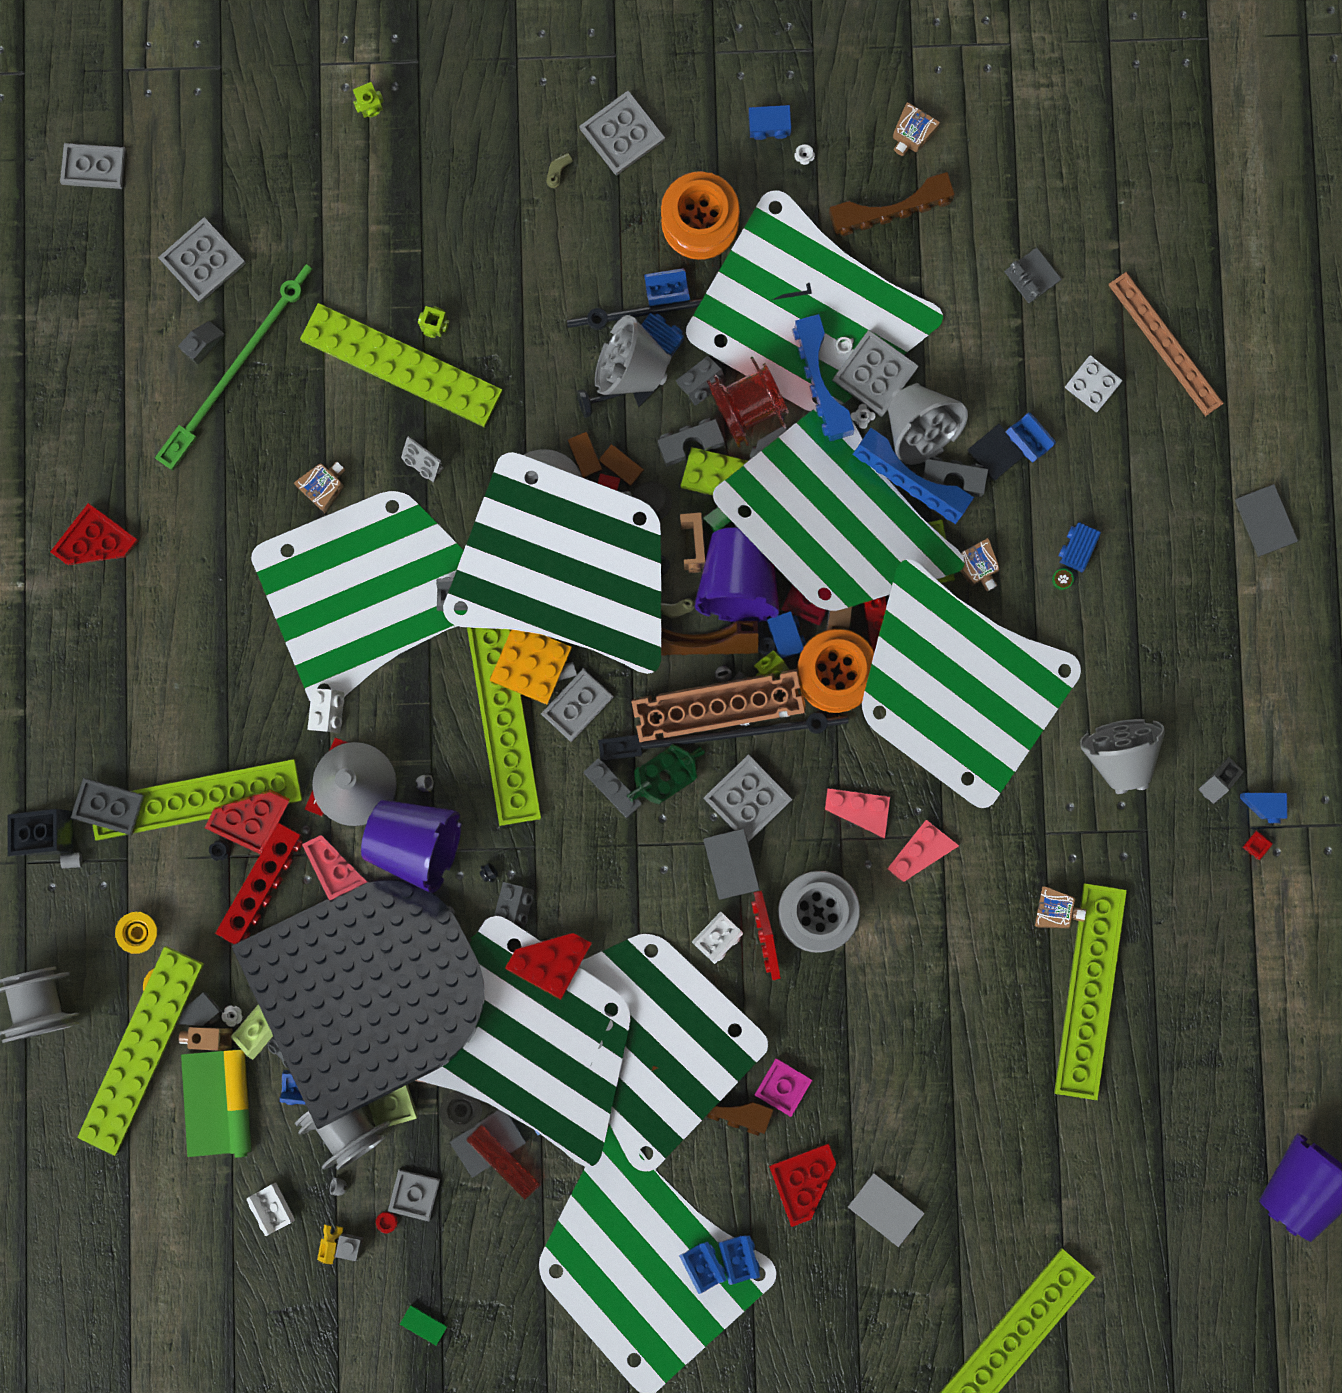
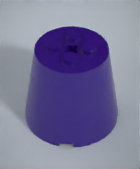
M724 528L713 532L695 600V609L705 616H711V614L719 615L718 620L767 621L768 616L775 618L779 614L776 566L739 528Z
M381 800L367 820L361 844L362 858L427 892L434 893L444 882L442 876L445 870L450 871L460 840L461 823H458V820L461 816L459 812L453 810Z
M1297 1133L1262 1193L1259 1202L1269 1211L1268 1215L1275 1221H1281L1285 1224L1286 1229L1294 1236L1298 1234L1307 1241L1312 1242L1342 1214V1163L1317 1144H1308L1306 1142L1308 1138Z

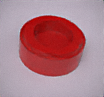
M389 1211L382 1212L376 1219V1227L382 1233L392 1232L398 1224L396 1215Z

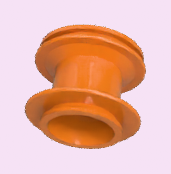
M691 172L677 178L666 190L661 205L662 230L668 244L682 256L695 260H706L723 253L732 244L738 232L740 207L737 194L726 180L710 172ZM706 201L708 206L702 207L700 203ZM692 205L694 209L689 211L686 209V206ZM712 212L718 213L716 217H712L710 214ZM698 213H699V215L701 216V218L703 219V224H702V225H701V222L699 221V219H697ZM683 219L690 220V223L686 224L683 222Z
M845 629L826 630L814 636L804 646L796 667L801 683L799 689L804 694L805 699L814 707L831 713L846 712L856 708L863 701L874 656L873 648L863 637ZM834 653L837 656V660L830 661L828 658L829 654ZM843 659H851V665H844ZM819 664H824L826 666V670L821 672L819 671L817 666ZM839 665V672L842 675L838 674L836 679L833 680L834 674L831 670H834ZM850 672L854 673L855 679L848 680L847 674ZM826 678L830 684L825 686L821 680ZM842 683L844 689L838 690L835 685Z

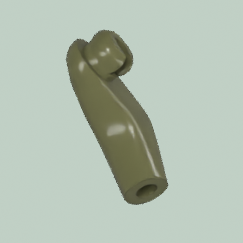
M569 153L551 162L546 180L550 188L559 186L562 170L573 162Z
M686 598L676 604L661 602V614L669 618H677L691 612L695 607V603L690 598Z

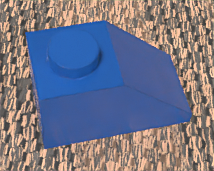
M1287 793L1240 794V799L1259 818L1268 820V823H1281V820L1287 819Z

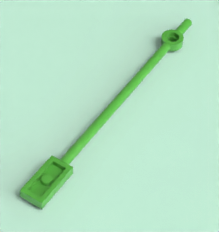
M306 264L294 281L288 280L282 284L280 288L281 299L184 429L178 425L156 455V460L172 471L175 469L197 439L192 432L287 303L296 302L300 299L302 295L300 286L312 271L310 266ZM295 290L294 295H288V292Z

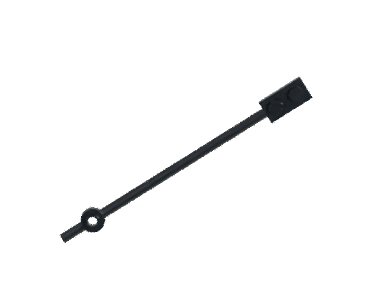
M810 282L806 284V291L783 294L772 300L812 294ZM703 298L613 313H606L603 309L594 308L588 313L587 317L567 320V326L572 328L589 325L594 330H601L606 327L609 321L620 320L625 315L640 317L650 313L658 314L696 308L700 305ZM600 317L602 320L600 323H595L594 319Z
M813 713L806 721L655 739L639 742L638 735L601 739L598 740L600 760L607 761L642 756V749L666 747L672 744L682 745L808 729L813 734H820L825 731L827 726L849 724L848 715L826 718L821 713ZM813 721H820V727H814Z

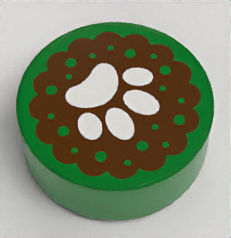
M1059 569L1052 576V583L1059 590L1068 589L1074 581L1073 574L1068 569Z

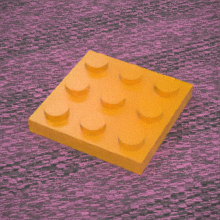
M511 629L490 681L548 705L572 647L542 634Z

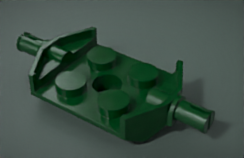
M672 744L668 749L641 767L636 768L635 782L637 788L627 794L628 799L631 798L630 801L633 802L640 796H644L650 802L661 804L697 779L695 760L705 754L704 750L698 747L690 753ZM666 772L669 775V780L663 781L659 773Z

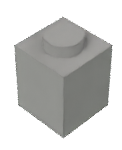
M342 1233L339 1236L335 1257L357 1261L360 1257L364 1237Z

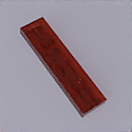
M482 1124L466 1138V1141L524 1200L540 1186V1183Z

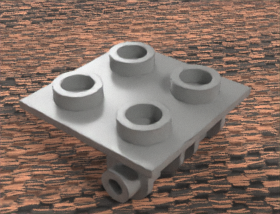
M1090 355L1065 388L1097 413L1123 380Z
M409 436L407 437L401 458L408 466L418 470L424 478L434 482L437 473L440 474L444 469L441 466V460Z

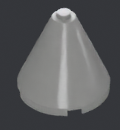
M357 742L345 743L331 749L318 763L313 776V793L318 806L330 819L347 826H362L367 824L368 817L378 802L381 800L394 801L397 790L396 773L389 759L375 747Z

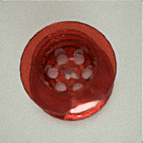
M752 356L750 360L755 370L754 373L727 386L719 381L716 374L713 375L714 382L711 383L709 379L706 380L738 448H741V442H745L746 446H749L747 429L774 416H777L781 426L785 429L786 425L781 413L789 414L783 397L766 363H763V368L760 369Z

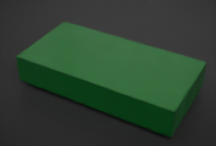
M410 1305L399 1324L437 1346L447 1328V1325Z

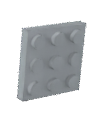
M629 91L622 94L579 126V129L616 176L665 141V137Z
M205 217L158 257L199 303L203 302L246 264Z
M868 330L832 381L882 417L893 399L892 394L894 391L905 386L918 368V365Z
M749 754L703 798L734 831L745 828L748 842L792 801Z

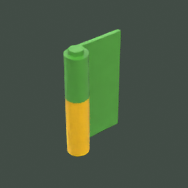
M241 1049L182 1054L187 1157L227 1153L235 1154V1158L247 1157V1152H252L245 1053Z

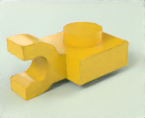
M324 1224V1239H321L317 1260L324 1264H333L337 1250L334 1241L342 1234L343 1227L336 1226L335 1232L331 1234V1226Z

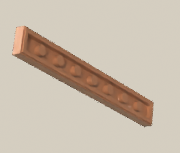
M1127 272L1109 283V287L1205 417L1223 405L1216 392Z

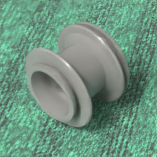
M826 871L808 872L797 877L783 891L778 905V920L784 935L796 947L809 952H826L842 946L854 934L860 918V905L854 889L842 877ZM813 893H819L821 899L814 901L812 899ZM831 898L834 900L835 905L832 908L826 905L827 899ZM801 902L808 903L809 907L807 910L803 911L800 909ZM812 905H814L818 909H823L821 913L823 919L819 916H813V913L815 911ZM830 914L836 915V922H829L828 916ZM803 917L810 919L808 926L802 924L801 920ZM822 923L824 925V930L822 932H818L816 930V924Z
M56 966L0 979V983H3L4 986L0 988V993L6 992L13 1023L8 1029L0 1031V1035L5 1034L6 1039L2 1040V1043L79 1025V1021L74 1022L73 1018L79 1016V1013L69 1014L62 1012L55 984L56 979L69 976V972L54 974V971L57 970Z
M362 1108L320 1129L316 1128L308 1111L295 1122V1125L297 1127L302 1126L298 1132L300 1135L316 1130L333 1156L322 1165V1169H327L337 1163L336 1169L340 1170L382 1142L386 1136L384 1134L380 1135V1133L391 1122L386 1121L374 1128Z

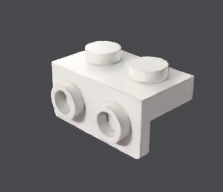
M312 688L308 730L340 733L344 705L343 691Z
M720 911L692 943L715 964L725 957L726 952L732 945L739 942L743 932Z
M277 1183L247 1198L249 1207L265 1236L295 1221Z

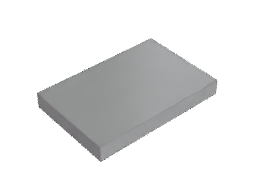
M64 143L60 183L62 185L122 189L126 157L125 147Z
M583 668L541 715L572 743L614 696Z
M874 1173L847 1206L897 1247L901 1245L924 1215V1212Z

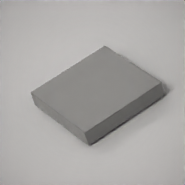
M399 1169L388 1211L429 1222L440 1179Z

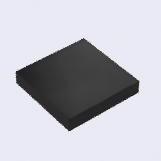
M1000 424L996 425L967 450L976 462L983 466V469H988L987 474L993 481H996L1025 456L1023 451L1010 439L1006 430Z

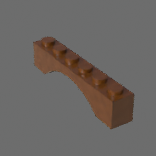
M945 172L927 178L924 184L912 196L894 205L868 207L848 201L831 206L829 208V216L836 236L840 234L847 236L852 234L853 230L860 228L861 230H867L872 228L873 224L881 223L883 225L890 223L892 219L900 217V219L907 218L917 211L920 213L931 210V207L937 205L939 207L947 206L953 201L955 194L948 173Z
M736 621L719 631L700 635L675 633L661 627V655L758 653V621Z
M653 1066L651 1071L657 1069L658 1067ZM755 1102L732 1107L716 1105L708 1113L707 1117L719 1121L720 1118L728 1121L727 1125L738 1129L740 1125L748 1128V1133L759 1136L760 1133L765 1134L773 1109Z

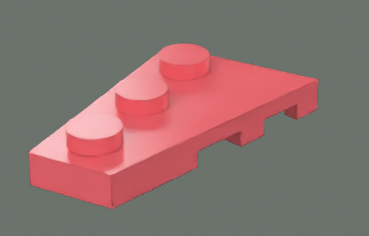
M827 789L826 811L885 839L890 797Z
M925 820L887 870L904 882L959 845L929 821Z
M322 835L302 844L329 901L368 883Z

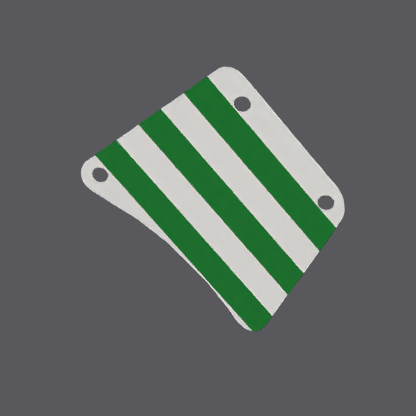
M770 191L763 195L688 323L686 335L688 340L699 349L803 409L812 411L815 405L818 404H815L812 400L809 387L812 383L810 378L807 379L805 376L804 366L806 364L804 359H800L798 353L799 341H795L792 328H794L796 320L819 314L825 332L819 351L818 365L820 375L831 396L842 405L853 396L832 381L848 359L846 355L840 354L836 356L833 353L839 338H853L852 350L854 351L869 330L898 352L905 355L940 326L943 314L940 308L933 303L889 283L844 253L817 228L790 196L781 191ZM772 201H779L781 203L782 211L779 214H772L769 211V204ZM810 282L812 294L772 300L783 294L806 291V284ZM718 334H723L728 339L727 345L723 348H719L714 344V338Z
M815 407L714 489V501L722 512L810 602L817 607L830 611L849 608L889 595L896 569L904 560H914L921 564L935 579L962 570L965 562L958 549L920 517L885 476L877 473L875 469L852 455L862 441V437L854 422L852 421L855 429L852 436L829 442L828 436H824L821 424H824L822 416L818 417ZM741 505L750 507L752 513L749 517L744 518L739 515L738 508ZM820 588H828L831 591L832 595L829 600L819 598L818 590Z
M388 491L377 494L257 545L253 550L252 563L310 701L312 688L317 689L323 683L328 684L331 690L343 691L345 697L372 672L398 654L448 629L457 627L447 620L444 611H437L436 579L454 578L464 550L416 501L405 493ZM389 500L398 502L399 510L396 513L387 512L385 506ZM284 544H291L294 547V554L291 557L282 556L281 547ZM468 610L454 611L458 615H464Z
M904 560L898 565L864 691L862 710L867 723L879 735L967 801L979 808H986L993 805L1070 693L1080 677L1081 668L1079 661L1072 654L1026 639L997 625L953 595L921 564L914 560ZM1062 664H1067L1071 668V673L1066 678L1061 677L1058 673V669ZM879 705L886 709V716L881 720L876 719L873 715L874 708ZM965 772H971L974 775V782L969 786L964 785L961 781V777Z
M611 1126L607 1128L602 1156L599 1162L594 1166H585L544 1247L539 1261L541 1279L547 1289L628 1382L640 1393H656L774 1284L776 1269L768 1257L754 1250L756 1260L766 1273L762 1281L748 1279L729 1285L727 1279L698 1294L679 1255L700 1243L708 1242L715 1250V1257L718 1263L725 1270L718 1242L734 1237L725 1233L699 1214L656 1169L640 1171L633 1167L627 1159ZM640 1150V1151H639V1156H640V1158H641L642 1160L647 1161L648 1159L646 1158V1156H645V1155L642 1153V1151ZM553 1264L562 1266L563 1274L561 1277L553 1278L550 1276L549 1268ZM631 1353L640 1355L641 1363L638 1367L628 1365L627 1357Z

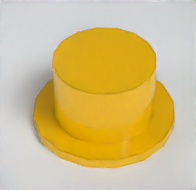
M131 912L124 915L118 921L115 928V938L118 945L124 951L131 954H140L148 951L154 945L157 938V926L149 915L142 912Z

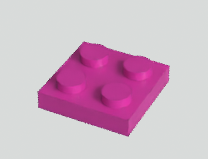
M775 1058L754 1095L791 1117L812 1080Z

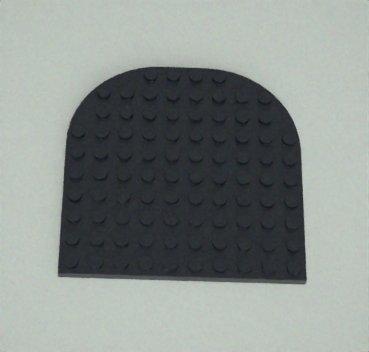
M400 881L365 883L330 901L327 899L231 946L317 1129L446 1065L458 1055V1052L467 1042L469 1043L476 1032L483 1013L485 1002L483 975L477 958L458 921L450 909L438 897L410 883Z

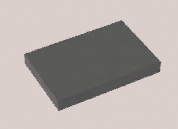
M1274 484L1235 499L1258 557L1298 542Z
M83 778L71 818L133 835L145 795Z
M745 828L703 839L719 900L760 890Z
M501 1110L491 1114L450 1141V1144L472 1178L495 1163L494 1158L496 1157L489 1154L476 1140H472L471 1135L474 1132L486 1142L492 1151L495 1150V1146L500 1147L501 1150L496 1152L500 1153V1155L502 1154L503 1157L526 1143L510 1116ZM477 1129L483 1130L482 1134L490 1141L491 1146L489 1142L477 1131Z

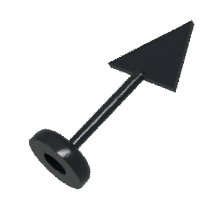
M660 384L654 391L633 393L638 408L661 386ZM577 390L578 403L584 418L592 416L593 403L624 395H602L590 399L586 390Z

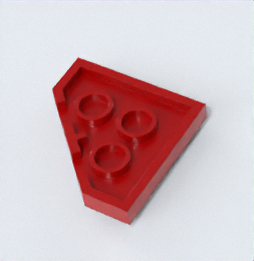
M88 503L50 552L65 564L75 565L126 557L138 540Z
M268 790L214 807L204 828L261 854L290 799L275 791Z
M762 891L753 892L755 901L751 902L753 913H758L755 916L757 929L761 928V930H758V937L760 943H764V945H761L763 957H767V960H764L766 973L771 972L772 980L781 979L773 933Z
M571 933L522 947L514 951L505 969L561 1000L592 943Z
M829 1144L769 1165L791 1227L811 1220L815 1213L816 1207L836 1166Z

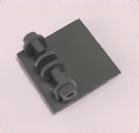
M1038 248L1032 250L1019 261H1014L1010 265L1011 267L1004 271L1028 303H1031L1062 280Z

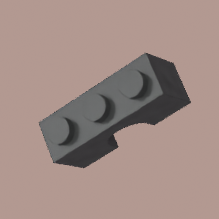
M710 418L700 421L699 425L691 427V425L685 426L679 430V433L673 435L672 433H666L660 436V440H657L666 467L686 460L683 447L689 441L699 442L705 451H712L724 446V440L717 421Z
M930 457L924 463L922 478L943 485L945 478L955 476L961 480L962 490L971 496L982 497L988 469H983V466L979 464L966 466L960 461L952 460L948 463L942 462L941 458Z
M599 758L583 772L626 819L642 806L638 799L633 802L630 801L631 798L628 799L627 794L631 792Z

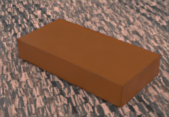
M587 432L568 439L583 478L602 471Z
M612 444L599 459L601 464L630 487L644 471V469Z

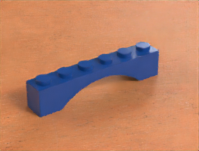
M817 314L796 320L792 333L795 341L798 340L800 347H798L800 359L805 360L804 372L806 378H810L812 383L809 386L812 398L816 397L818 405H815L818 417L822 416L824 424H821L823 434L828 436L829 442L852 436L855 429L849 410L840 405L831 396L820 375L818 365L819 351L825 335L820 316Z
M872 428L869 429L852 454L861 462L875 469L877 473L882 474L895 485L900 486L910 493L911 496L919 499L929 508L934 509L954 524L958 522L974 498L958 486L936 484L913 473L896 456L888 439Z

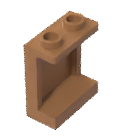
M701 513L680 514L681 530L693 529L696 555L695 559L684 560V570H689V573H699L705 564Z

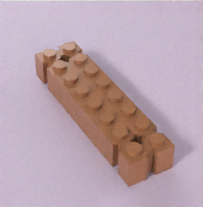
M798 669L782 671L778 678H775L774 673L661 693L656 696L657 700H652L651 695L635 698L631 702L634 717H640L641 720L636 726L639 742L655 740L659 737V733H663L664 738L779 718L782 711H787L788 716L805 713L804 694H798L797 688L801 687ZM779 690L786 693L783 699H780V696H776ZM656 712L662 715L659 721L653 717Z

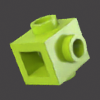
M372 82L353 89L356 98L353 103L357 112H362L364 118L375 117L383 110L381 103L384 100L380 91H375Z
M425 306L424 312H421L418 324H420L419 326L424 335L435 338L436 336L442 337L443 332L447 331L449 320H447V315L443 309ZM433 322H437V326L431 324Z
M774 650L754 665L758 671L756 676L774 673V677L778 678L782 671L789 670L783 659Z

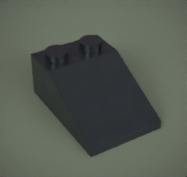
M51 809L7 815L8 856L73 853V818H71L73 811Z

